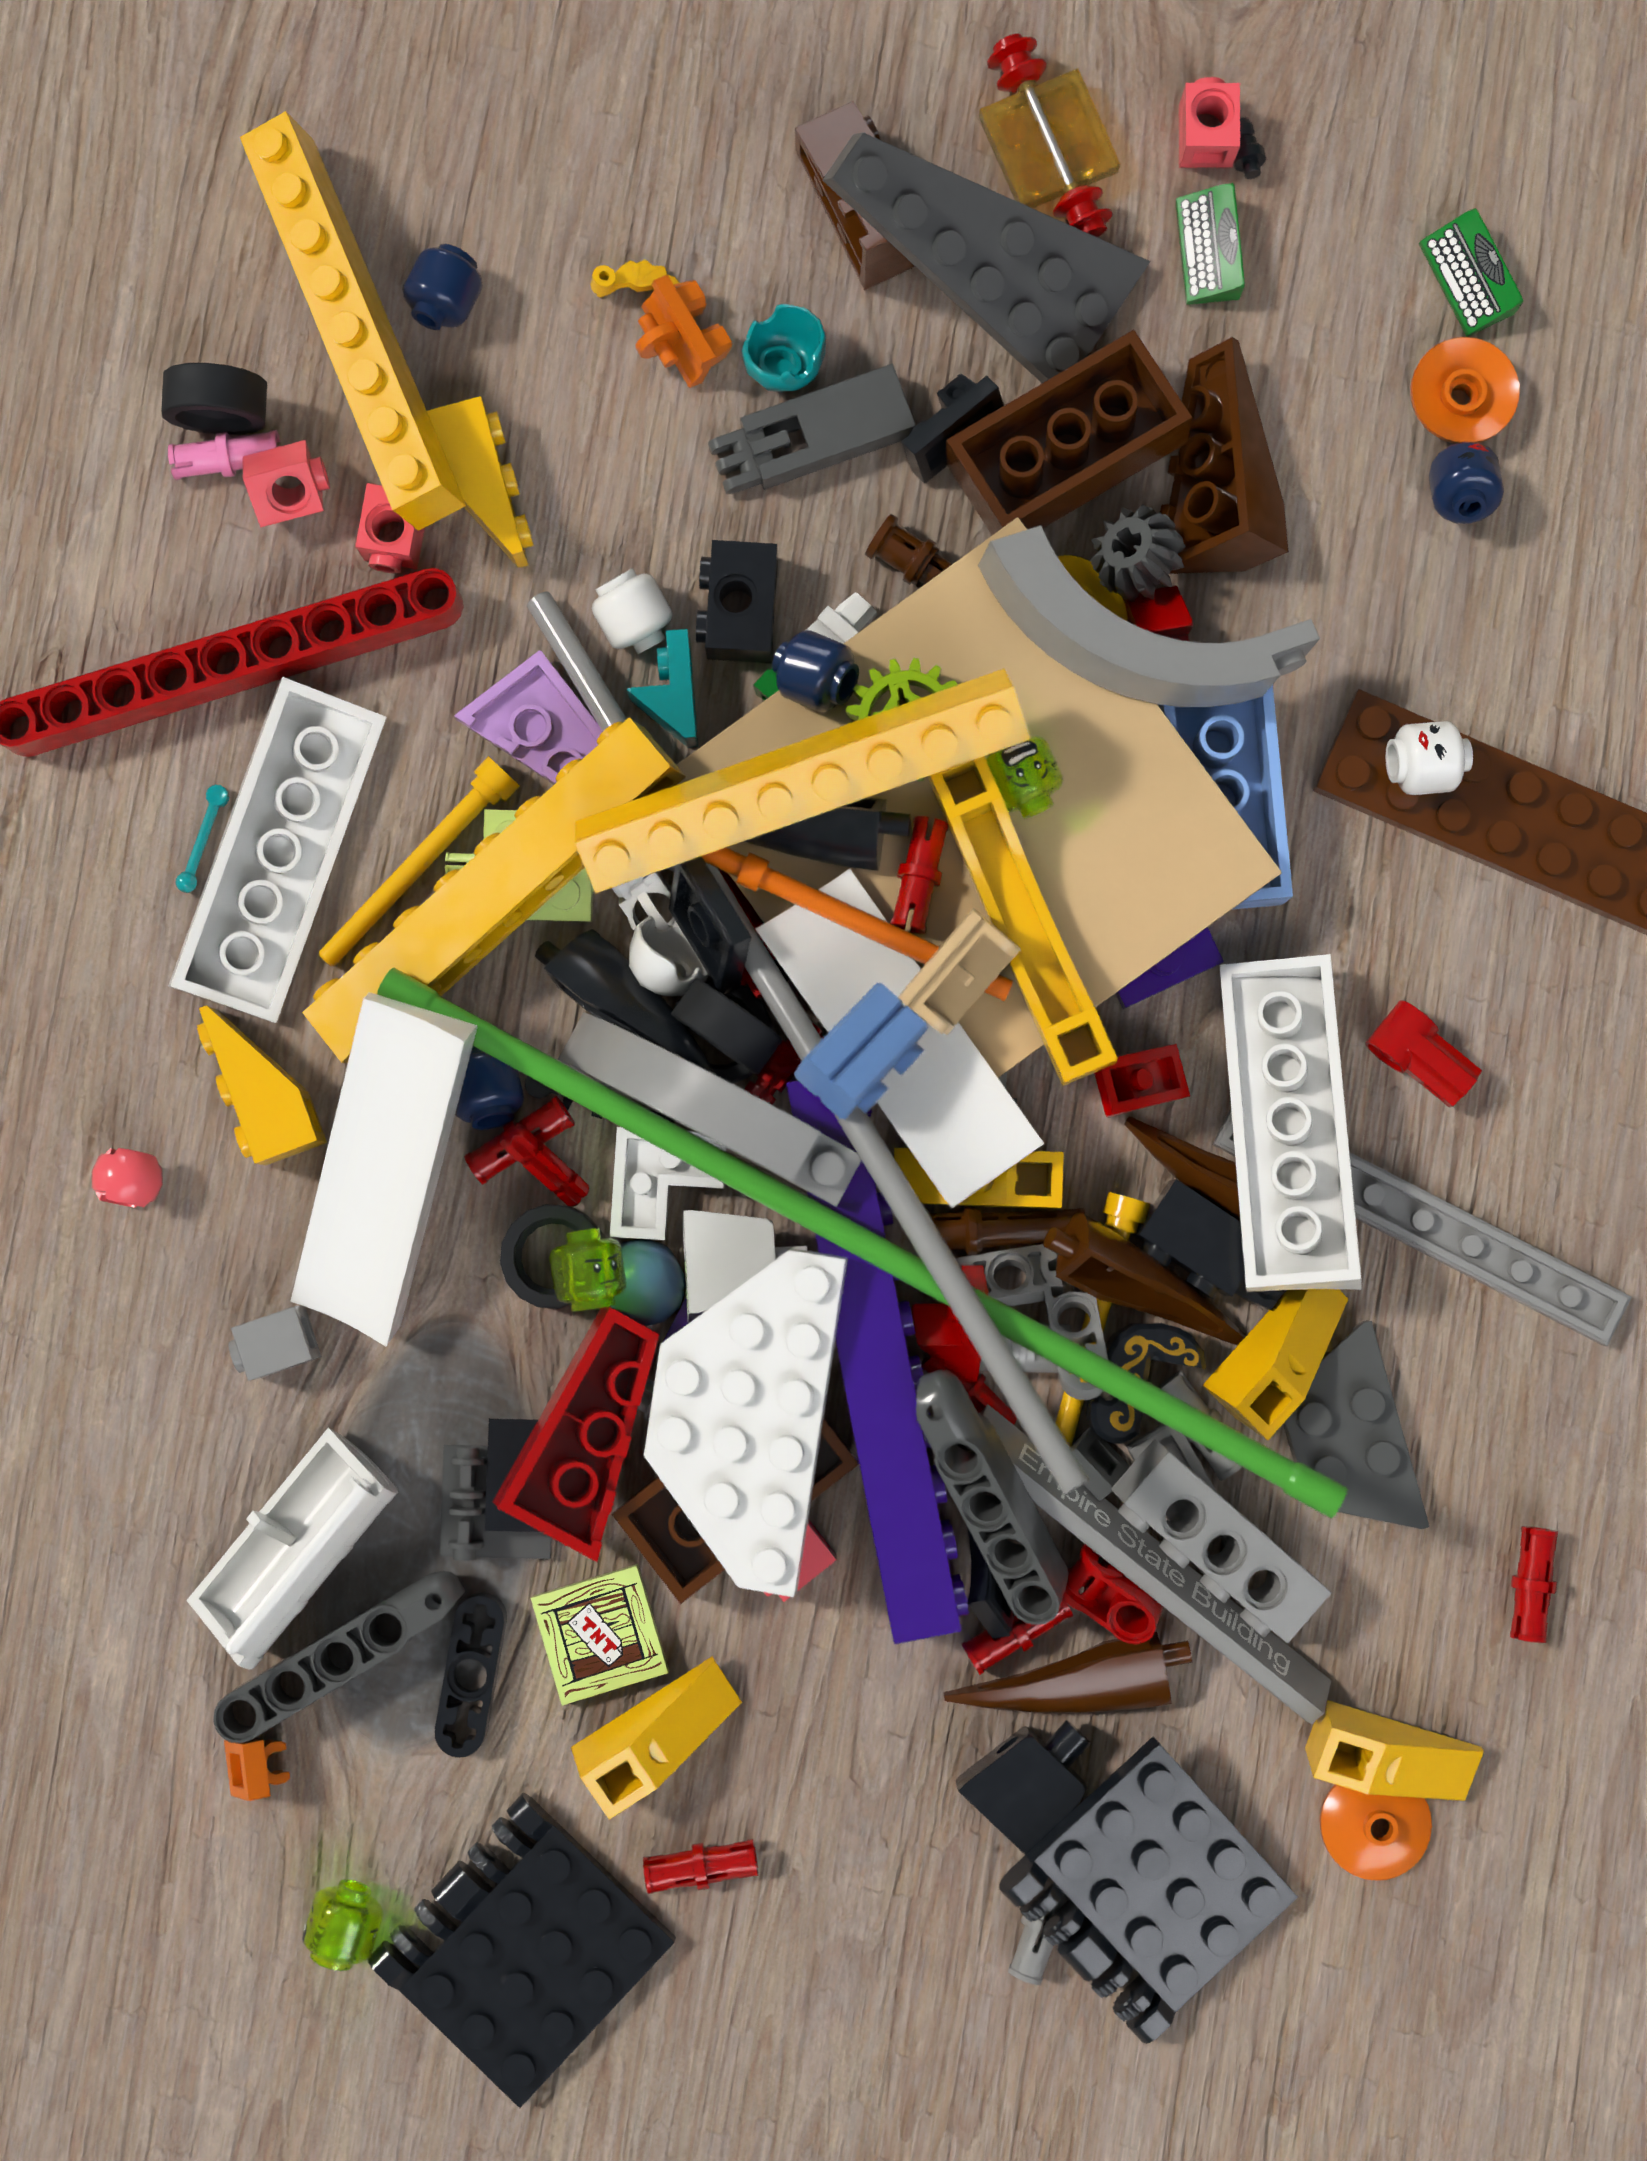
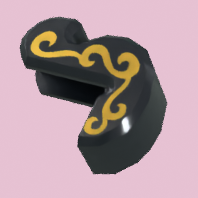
M1159 1322L1130 1323L1113 1333L1105 1345L1108 1361L1147 1382L1151 1360L1206 1369L1204 1351L1193 1336L1178 1327ZM1099 1395L1087 1400V1422L1093 1432L1103 1440L1119 1444L1127 1442L1139 1434L1143 1412L1112 1395H1109L1107 1398Z

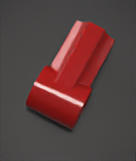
M1400 1000L1368 1038L1365 1045L1387 1066L1399 1073L1406 1072L1447 1107H1453L1477 1082L1482 1070L1438 1035L1439 1029L1437 1025L1427 1015L1410 1003Z

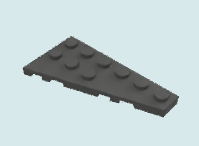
M864 132L852 135L823 178V181L1041 383H1044L1089 355L1151 262Z

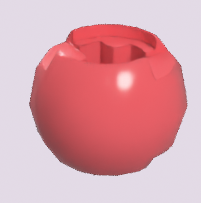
M110 1148L105 1154L98 1156L92 1169L93 1190L96 1191L99 1200L113 1204L144 1208L150 1202L156 1200L163 1185L162 1168L158 1164L156 1157L139 1151L123 1148L114 1150Z

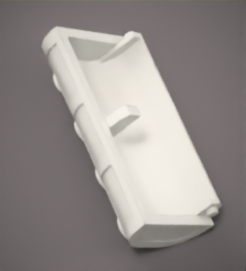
M328 1427L260 1511L253 1510L246 1518L250 1524L190 1595L187 1602L236 1664L249 1670L254 1669L290 1622L307 1605L308 1600L339 1562L352 1550L353 1545L384 1507L397 1495V1488L366 1454L342 1435Z

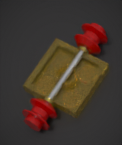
M1019 33L1006 36L994 45V53L989 57L987 65L991 70H1002L1003 75L997 81L999 91L1017 94L980 108L978 118L1013 198L1017 202L1035 208L1061 197L1053 210L1054 217L1067 218L1069 225L1098 238L1107 230L1106 223L1111 219L1113 213L1111 209H1099L1096 204L1103 195L1102 188L1088 185L1119 173L1121 164L1081 73L1077 68L1037 84L1047 64L1044 59H1032L1031 53L1037 47L1036 39L1034 37H1023Z

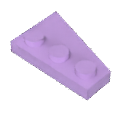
M541 650L454 715L457 721L552 784L557 783L555 778L565 765L575 759H583L598 745L597 739L602 733L598 723Z

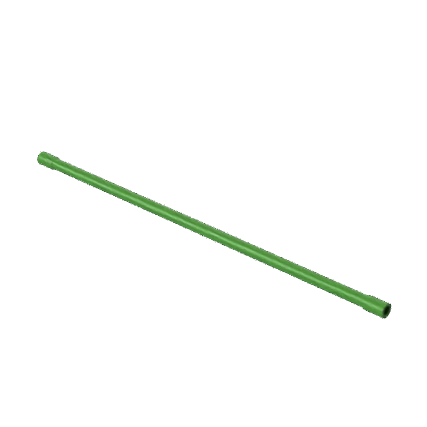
M396 968L390 969L382 980L377 995L477 1025L473 1046L950 1307L924 1262L918 1256L446 1000L436 990ZM973 1287L1002 1336L1277 1485L1287 1495L1332 1519L1339 1510L1348 1491V1488L1303 1463L1293 1462Z

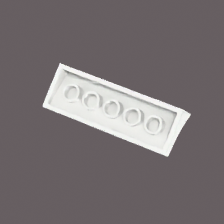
M281 678L173 971L169 987L277 1023L386 716L288 678Z
M850 868L819 889L823 893L887 922ZM798 905L792 906L756 928L758 934L828 1033L877 982L884 984L892 993L899 997L904 988L921 970L914 959ZM959 1022L948 1035L941 1034L927 1023V1031L917 1042L924 1049V1052L902 1076L895 1069L889 1072L881 1081L889 1089L877 1103L952 1209L1044 1145V1142Z
M1331 954L1220 965L1247 1292L1296 1289L1361 1290V1272Z
M369 992L363 999L290 1302L311 1308L342 1321L387 1347L402 1323L478 1026Z

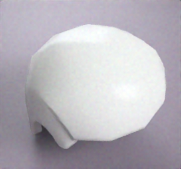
M650 916L646 917L636 926L630 943L629 967L642 987L659 995L673 997L684 996L695 979L707 982L709 975L678 924H673L665 930L655 929L656 921Z

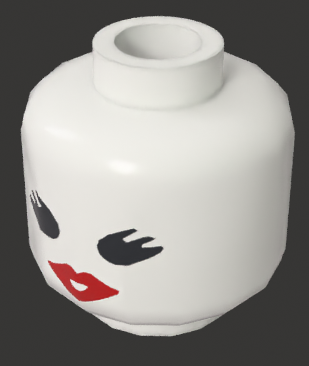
M1448 721L1403 725L1397 732L1395 739H1390L1387 743L1385 755L1387 774L1392 783H1398L1402 791L1409 795L1452 792L1461 783L1464 772H1469L1472 768V745L1469 739H1462L1457 727Z

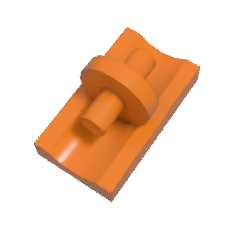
M667 274L653 281L652 287L654 291L641 306L645 315L639 318L638 323L645 334L637 341L635 348L643 359L658 355L665 368L675 364L686 384L691 388L703 383L710 368L727 357L732 347V341L724 327L718 323L700 330L695 322L694 317L702 315L707 306L705 295L697 281L691 280L673 284Z

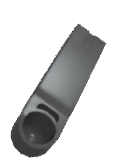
M937 1370L923 1375L920 1378L917 1390V1421L935 1453L934 1461L941 1478L1014 1614L1022 1621L1034 1625L1046 1624L1052 1621L1058 1614L1069 1573L1001 1439L988 1418L977 1412L964 1385L956 1375L948 1370ZM931 1405L933 1408L934 1417L930 1416L927 1411L928 1407ZM957 1444L967 1445L974 1451L964 1450ZM983 1491L993 1493L998 1498L989 1497ZM1008 1539L1017 1540V1541H1019V1542L1022 1543V1544L1013 1543V1542L1009 1541ZM1033 1585L1042 1587L1045 1590L1037 1589Z
M448 1571L431 1573L238 1686L220 1700L214 1710L213 1722L216 1731L223 1739L231 1743H243L252 1740L396 1654L415 1635L442 1620L446 1614L451 1612L465 1593L459 1579L452 1572ZM433 1593L441 1597V1603L434 1600ZM390 1613L398 1618L402 1626L400 1639L387 1640L378 1633L376 1620L379 1614ZM342 1642L352 1650L354 1657L351 1668L340 1669L334 1666L328 1655L331 1643ZM284 1671H293L301 1676L305 1684V1692L302 1697H291L283 1691L281 1676ZM236 1700L247 1701L254 1707L256 1722L253 1726H244L234 1718L233 1704Z

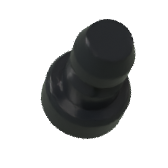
M1241 117L1240 148L1234 161V167L1237 171L1244 172L1245 178L1254 179L1261 174L1260 167L1266 162L1264 147L1257 143L1254 136L1253 124L1249 118Z

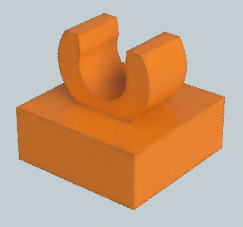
M253 1738L243 1743H231L224 1740L231 1796L246 1801L270 1797L269 1784L280 1785L290 1779L289 1771L275 1770L270 1772L267 1768V1760L272 1753L287 1749L285 1742L272 1739L264 1741L258 1738Z

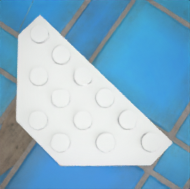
M792 1248L660 1344L644 1457L739 1588L795 1597L798 1590L848 1257Z

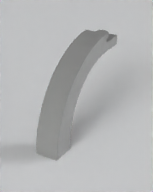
M1041 525L990 541L978 564L990 590L1007 615L1048 656L1071 672L1097 686L1126 697L1153 704L1176 707H1214L1237 704L1263 697L1279 676L1293 672L1307 662L1305 656L1320 640L1311 619L1258 637L1226 643L1182 641L1157 635L1137 627L1099 604L1075 581L1056 556Z
M583 1012L558 1058L560 1062L595 1081L679 1122L836 1207L861 1162L858 1153L820 1133L819 1130L697 1065L591 1014Z

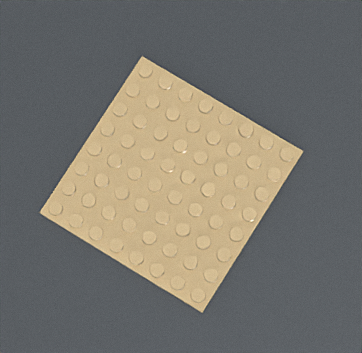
M1017 517L843 644L850 647L854 656V663L859 667L857 685L867 688L873 685L869 670L875 668L882 676L890 674L889 663L892 659H896L901 671L909 670L913 658L919 659L921 673L928 674L935 665L941 667L939 681L941 685L955 680L959 685L1001 669L1006 670L1014 686L1031 738L1028 741H1032L1037 745L1038 753L1006 769H1003L1006 765L1001 757L1004 749L985 755V759L1002 797L1012 792H1017L1015 795L1003 799L1055 926L1096 1008L1278 877L1282 872L1157 704L1120 695L1097 686L1071 672L1048 656L1030 640L1007 615L990 590L978 564L990 541L1027 530ZM909 685L910 691L921 698L931 695L930 692L923 688ZM889 690L876 701L870 716L884 709L891 697ZM777 691L679 762L677 766L686 777L678 784L855 722L856 720L847 717L846 708L849 705H861V701L853 692L851 698L844 705H837L827 712H819L784 698ZM900 699V705L905 704L904 699ZM1035 760L1040 761L1041 769L1038 770L1034 767ZM1046 766H1047L1048 773H1047V775L1045 776V778L1042 779L1043 774L1046 772ZM1016 767L1023 769L1024 776L1028 777L1030 781L1028 787L1015 785L1014 782L1018 784L1026 782L1022 780V777L1020 778L1016 775V770L1012 772V769ZM1009 770H1010V773L1001 774V773H1003V772H1006V771H1009ZM1005 775L1012 776V778L1007 781L1008 778ZM926 776L924 781L918 782V780L867 797L887 799L886 812L911 814L909 836L884 834L878 871L850 868L796 857L745 841L728 846L727 848L746 857L749 852L770 861L768 867L817 890L850 868L887 922L890 923L891 919H893L902 881L897 877L899 865L906 863L914 826V817H929L925 840H930L935 818L947 821L930 785L928 776ZM1005 784L1011 785L1012 791L1010 793L1005 791ZM950 828L946 832L938 871L942 872L941 883L939 887L933 888L926 922V933L914 934L939 947L973 908L990 921ZM729 874L734 882H736L737 877ZM736 883L764 923L796 905L761 888L754 892ZM913 909L909 910L905 931L909 933L914 913ZM916 961V963L918 964V966L922 969V967H923L925 964H922V963ZM1009 964L1000 973V975L1013 981L1005 1001L984 992L959 1020V1024L998 1078L1044 1045Z

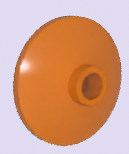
M1457 337L1435 345L1423 356L1413 373L1410 395L1416 416L1422 425L1433 435L1453 444L1462 442L1480 443L1497 435L1512 419L1519 402L1520 386L1513 364L1499 348L1482 339ZM1452 391H1464L1468 395L1469 403L1465 405L1456 403L1452 398Z
M1334 1784L1322 1805L1320 1830L1326 1849L1335 1862L1344 1870L1367 1880H1387L1409 1871L1424 1855L1431 1837L1432 1819L1425 1798L1365 1794ZM1380 1818L1387 1819L1389 1822L1388 1832L1382 1837L1373 1836L1371 1834L1373 1822Z

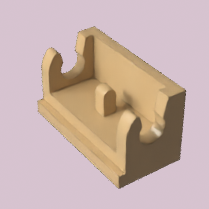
M973 908L904 988L898 998L938 1032L948 1035L1002 970L1018 954L1021 948Z

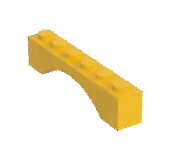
M985 756L929 775L930 785L949 824L951 833L990 922L1021 948L1018 954L1009 962V965L1062 1086L1115 1064L1118 1060L1047 908Z

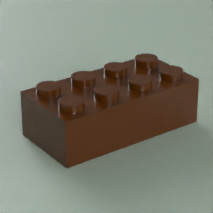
M1133 329L947 439V466L992 535L1017 517L1026 529L1040 525L1042 528H1045L1187 444L1192 416Z
M825 1416L823 1418L811 1502L859 1465L857 1457ZM658 1476L612 1513V1516L680 1604L725 1570Z

